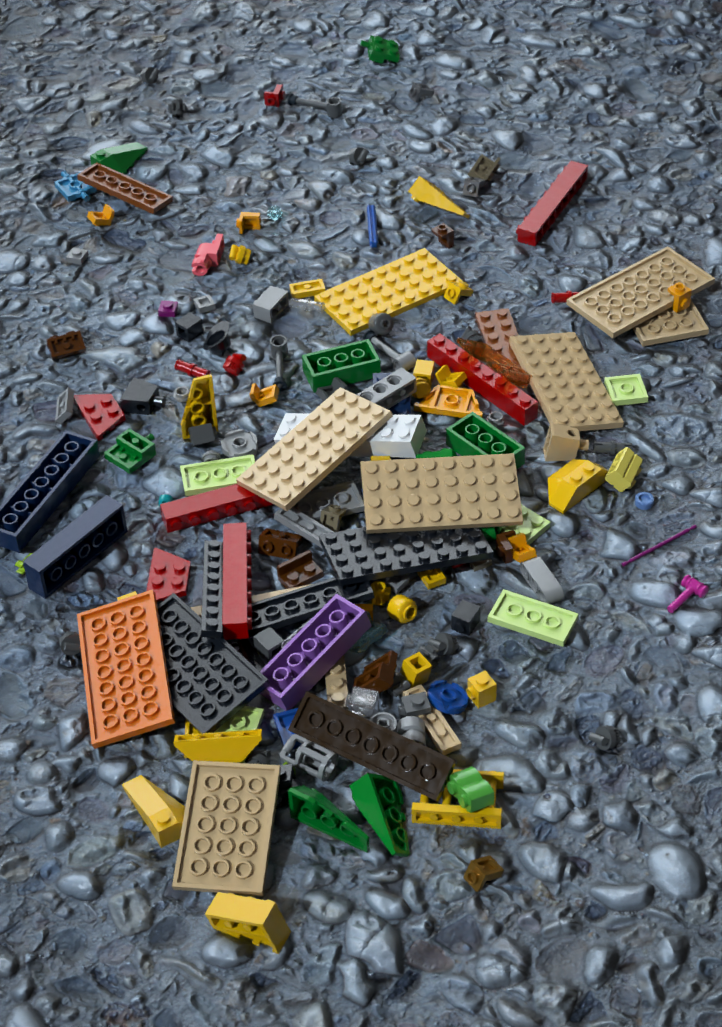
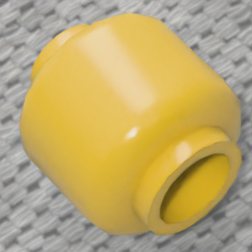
M398 594L389 601L387 613L391 618L400 623H408L416 617L417 605L414 600L405 595Z

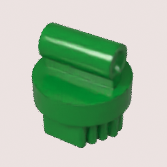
M502 526L479 528L487 542H492L496 540L497 534H501Z

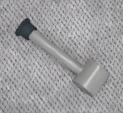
M367 330L364 333L363 340L369 339L371 344H374L393 358L392 366L395 371L400 368L408 371L415 367L416 359L410 351L398 354L380 341L373 330Z

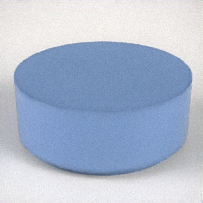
M640 492L636 494L634 504L641 510L651 509L654 505V497L648 492Z

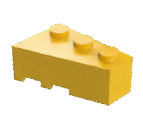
M217 892L205 912L213 929L238 939L241 935L253 939L252 944L260 946L263 943L273 947L272 952L277 954L280 953L291 933L278 905L272 900H261L251 896L244 897L233 893Z

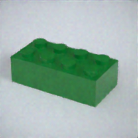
M369 339L302 355L303 373L313 393H316L319 387L330 386L334 377H338L348 385L373 379V373H381L380 358Z
M474 412L469 413L446 428V445L461 456L514 453L516 469L525 464V447Z

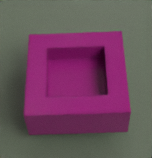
M161 300L158 316L175 317L179 307L178 301Z

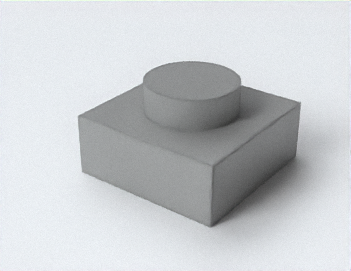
M72 248L66 256L67 262L82 265L88 257V250Z
M210 294L194 299V305L200 314L216 309Z

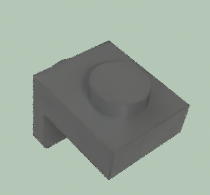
M334 377L330 386L317 388L316 394L324 402L340 387L346 390L347 385L338 377Z
M426 692L401 697V706H398L401 719L406 716H419L431 713V706Z

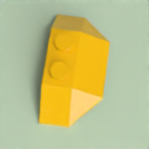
M572 459L548 477L549 505L564 514L606 482L605 477L609 470L589 460Z
M262 729L175 735L174 746L192 761L239 763L262 740Z

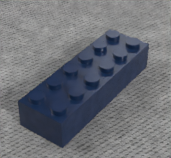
M105 495L47 543L23 561L29 589L46 599L126 534L128 530L123 504Z

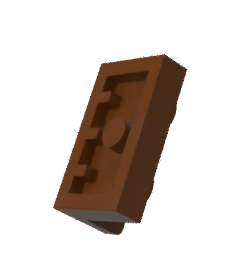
M70 331L65 335H54L46 339L47 348L50 351L52 360L86 352L80 331Z
M266 528L259 535L258 553L292 559L296 556L297 548L303 543V536Z
M310 550L277 566L278 580L286 589L308 585L324 577L323 570L313 561Z

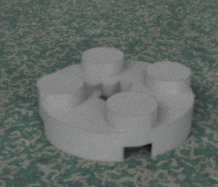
M243 429L232 430L225 434V438L221 440L222 452L229 458L253 454L255 456L257 454L258 440L253 432L249 434Z

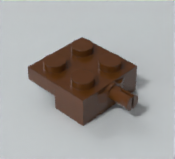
M390 650L365 666L363 674L355 678L352 695L364 703L367 701V704L370 706H375L379 693L390 689L393 685L398 654Z

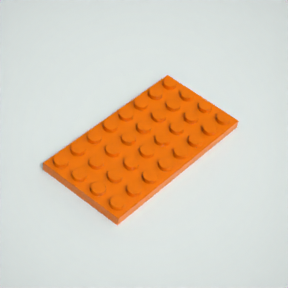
M153 589L78 613L77 621L91 744L94 749L174 724L175 719L156 594Z

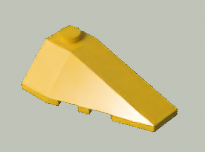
M421 176L417 178L408 190L412 194L411 198L417 203L421 201L427 205L468 219L470 217L460 206L453 203L454 201L447 197L443 191Z
M211 374L193 378L181 421L183 440L190 438L189 427L211 423L212 427L215 426L216 432H219Z
M142 775L122 784L123 789L161 848L180 839L185 812L184 805Z

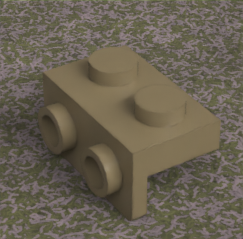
M481 154L468 175L490 181L500 166L498 162L501 158L498 157L493 162Z

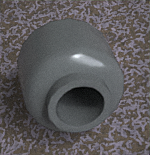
M376 313L370 317L368 327L374 331L375 335H387L392 331L394 322L389 314Z

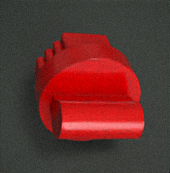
M236 353L232 356L229 355L223 365L224 370L238 376L245 367L242 362L246 360V355Z

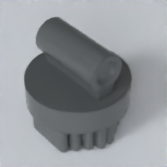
M147 67L141 71L140 77L143 82L154 84L158 79L160 71L154 67Z
M361 147L351 149L348 153L349 162L355 165L364 164L369 151Z
M470 326L467 327L460 337L462 344L471 352L479 349L483 344L481 335Z
M66 631L59 639L62 652L70 656L81 653L79 634Z
M439 633L435 639L430 638L428 640L430 646L433 645L440 650L438 652L439 656L454 654L458 649L457 637L448 633Z
M394 672L393 685L385 691L391 696L397 697L411 687L403 674Z
M605 725L598 727L595 733H590L589 740L595 742L601 750H610L613 747H617L621 737L618 728Z
M252 750L246 757L245 762L249 764L270 765L271 752Z

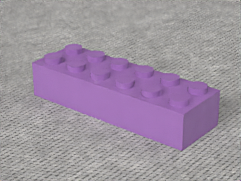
M335 594L260 671L270 682V685L260 694L283 710H291L304 697L306 691H309L371 627L366 611Z

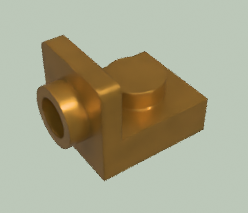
M488 855L471 860L464 874V879L478 892L482 890L486 881L501 877L504 869Z

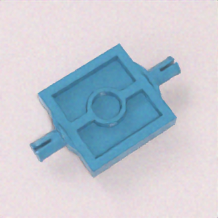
M62 171L61 176L63 178L54 182L56 189L68 202L80 197L86 202L87 200L89 201V195L96 192L97 189L77 180V174L79 173L70 175L67 171Z

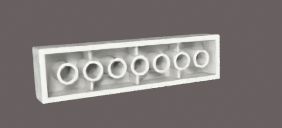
M286 413L275 435V444L309 414ZM392 415L393 417L349 456L416 458L427 432L422 416Z

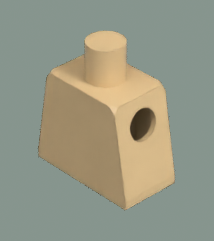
M550 423L543 447L545 461H569L576 458L578 450L588 451L589 440L580 439L577 428Z

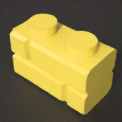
M625 447L617 453L605 480L609 484L614 485L613 487L619 492L631 489L636 483L634 478L642 470L640 466L643 459L634 454L629 447Z

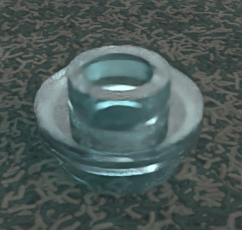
M271 206L268 208L267 217L269 219L278 220L283 216L280 207Z

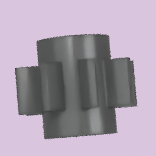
M179 99L172 100V104H168L169 114L176 118L183 117V113H187L186 104Z
M422 645L416 651V653L420 652L430 662L432 669L437 667L441 659L438 655L440 650L433 645Z

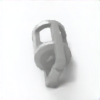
M293 734L287 740L280 752L281 760L322 781H327L332 776L338 764V755L297 734ZM298 741L302 745L296 750L295 760L287 757V755ZM306 765H309V766H311V767L317 769L318 771H316V770H314V769H312V768H310V767H308V766H306Z

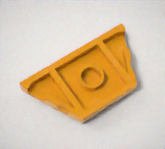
M437 385L429 394L423 396V401L414 404V411L459 418L474 412L483 418L482 411L480 412L479 403L475 399L473 389Z

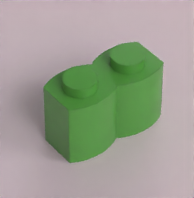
M469 767L449 775V782H447L449 793L454 795L458 799L460 806L471 813L494 804V790L482 778L476 768Z

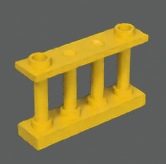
M454 769L452 773L461 771V769ZM478 771L494 790L493 805L471 813L460 805H451L452 795L449 793L446 785L443 791L442 804H430L429 797L423 794L420 795V803L412 802V823L501 829L502 808H495L496 789H503L504 772Z

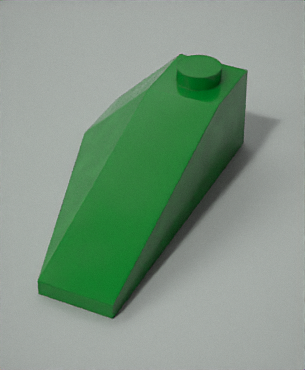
M138 142L103 148L90 155L91 166L97 162L125 175L127 169L132 168L135 160H139L148 148Z
M365 774L349 785L356 806L392 855L409 856L408 835L403 828V822L406 818L405 814L401 812V805L404 801L398 782L383 775Z
M304 785L291 787L288 790L291 818L368 853L370 850L369 836L316 789H310Z

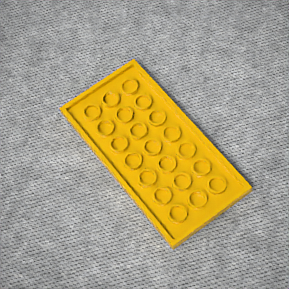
M423 248L314 295V301L352 336L369 328L368 322L372 315L387 313L391 317H395L444 295L449 282L459 283V281L463 280L428 250Z

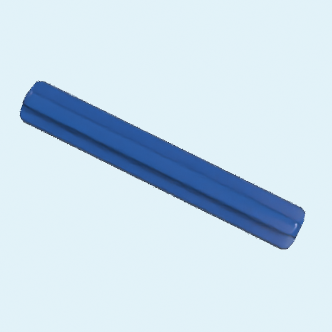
M368 205L369 243L371 248H377L375 205Z

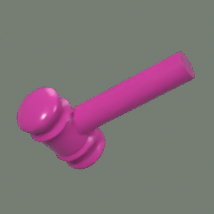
M686 575L681 582V586L685 587L686 590L667 607V610L673 613L693 593L700 598L705 597L709 587L694 577Z

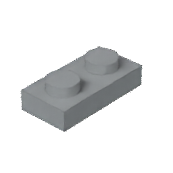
M69 387L57 397L55 421L60 424L66 419L69 420L73 415L74 390Z

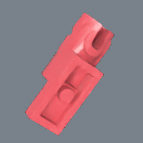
M217 234L212 243H202L198 247L191 266L193 267L192 272L194 275L203 276L207 273L210 266L218 267L225 248L223 234Z

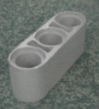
M540 557L520 563L522 576L541 602L552 604L564 599L561 585Z

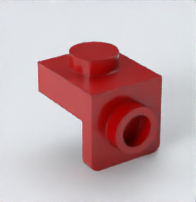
M277 84L273 92L265 91L264 93L266 106L279 107L282 100L285 99V91H283V85Z

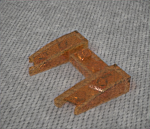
M457 338V343L471 356L487 362L486 366L519 387L527 388L530 377H532L531 374L486 343Z

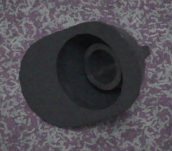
M221 321L211 328L203 345L204 350H209L212 354L219 357L224 356L226 350L231 345L228 336L230 328L228 321Z

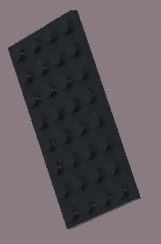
M365 526L319 535V542L340 586L492 559L494 556L492 548L479 527L366 534Z
M173 593L157 606L172 706L200 734L213 733L266 689L270 682L223 637L221 639L201 637V617Z

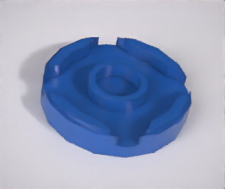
M446 680L433 682L427 692L430 704L446 714H460L465 711L469 698L466 691L458 684H449Z

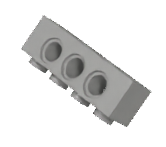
M400 368L357 395L389 409L417 392V379L405 369Z

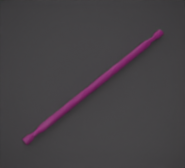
M693 525L630 558L628 561L623 562L622 566L624 567L628 563L688 533L690 530L697 528V526Z

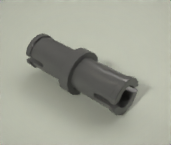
M594 441L593 453H610V455H615L625 447H629L632 450V443Z

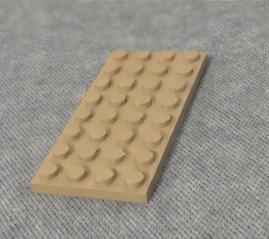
M667 246L568 298L566 305L611 338H615L672 307L674 296L667 292L668 288L681 282L692 290L691 296L715 284V278Z
M575 332L510 336L509 344L549 424L555 423L574 427L579 431L623 427V419L614 403H612L611 397Z
M340 387L244 471L236 481L241 487L285 511H289L393 417L390 410Z
M514 453L360 462L366 534L523 525Z

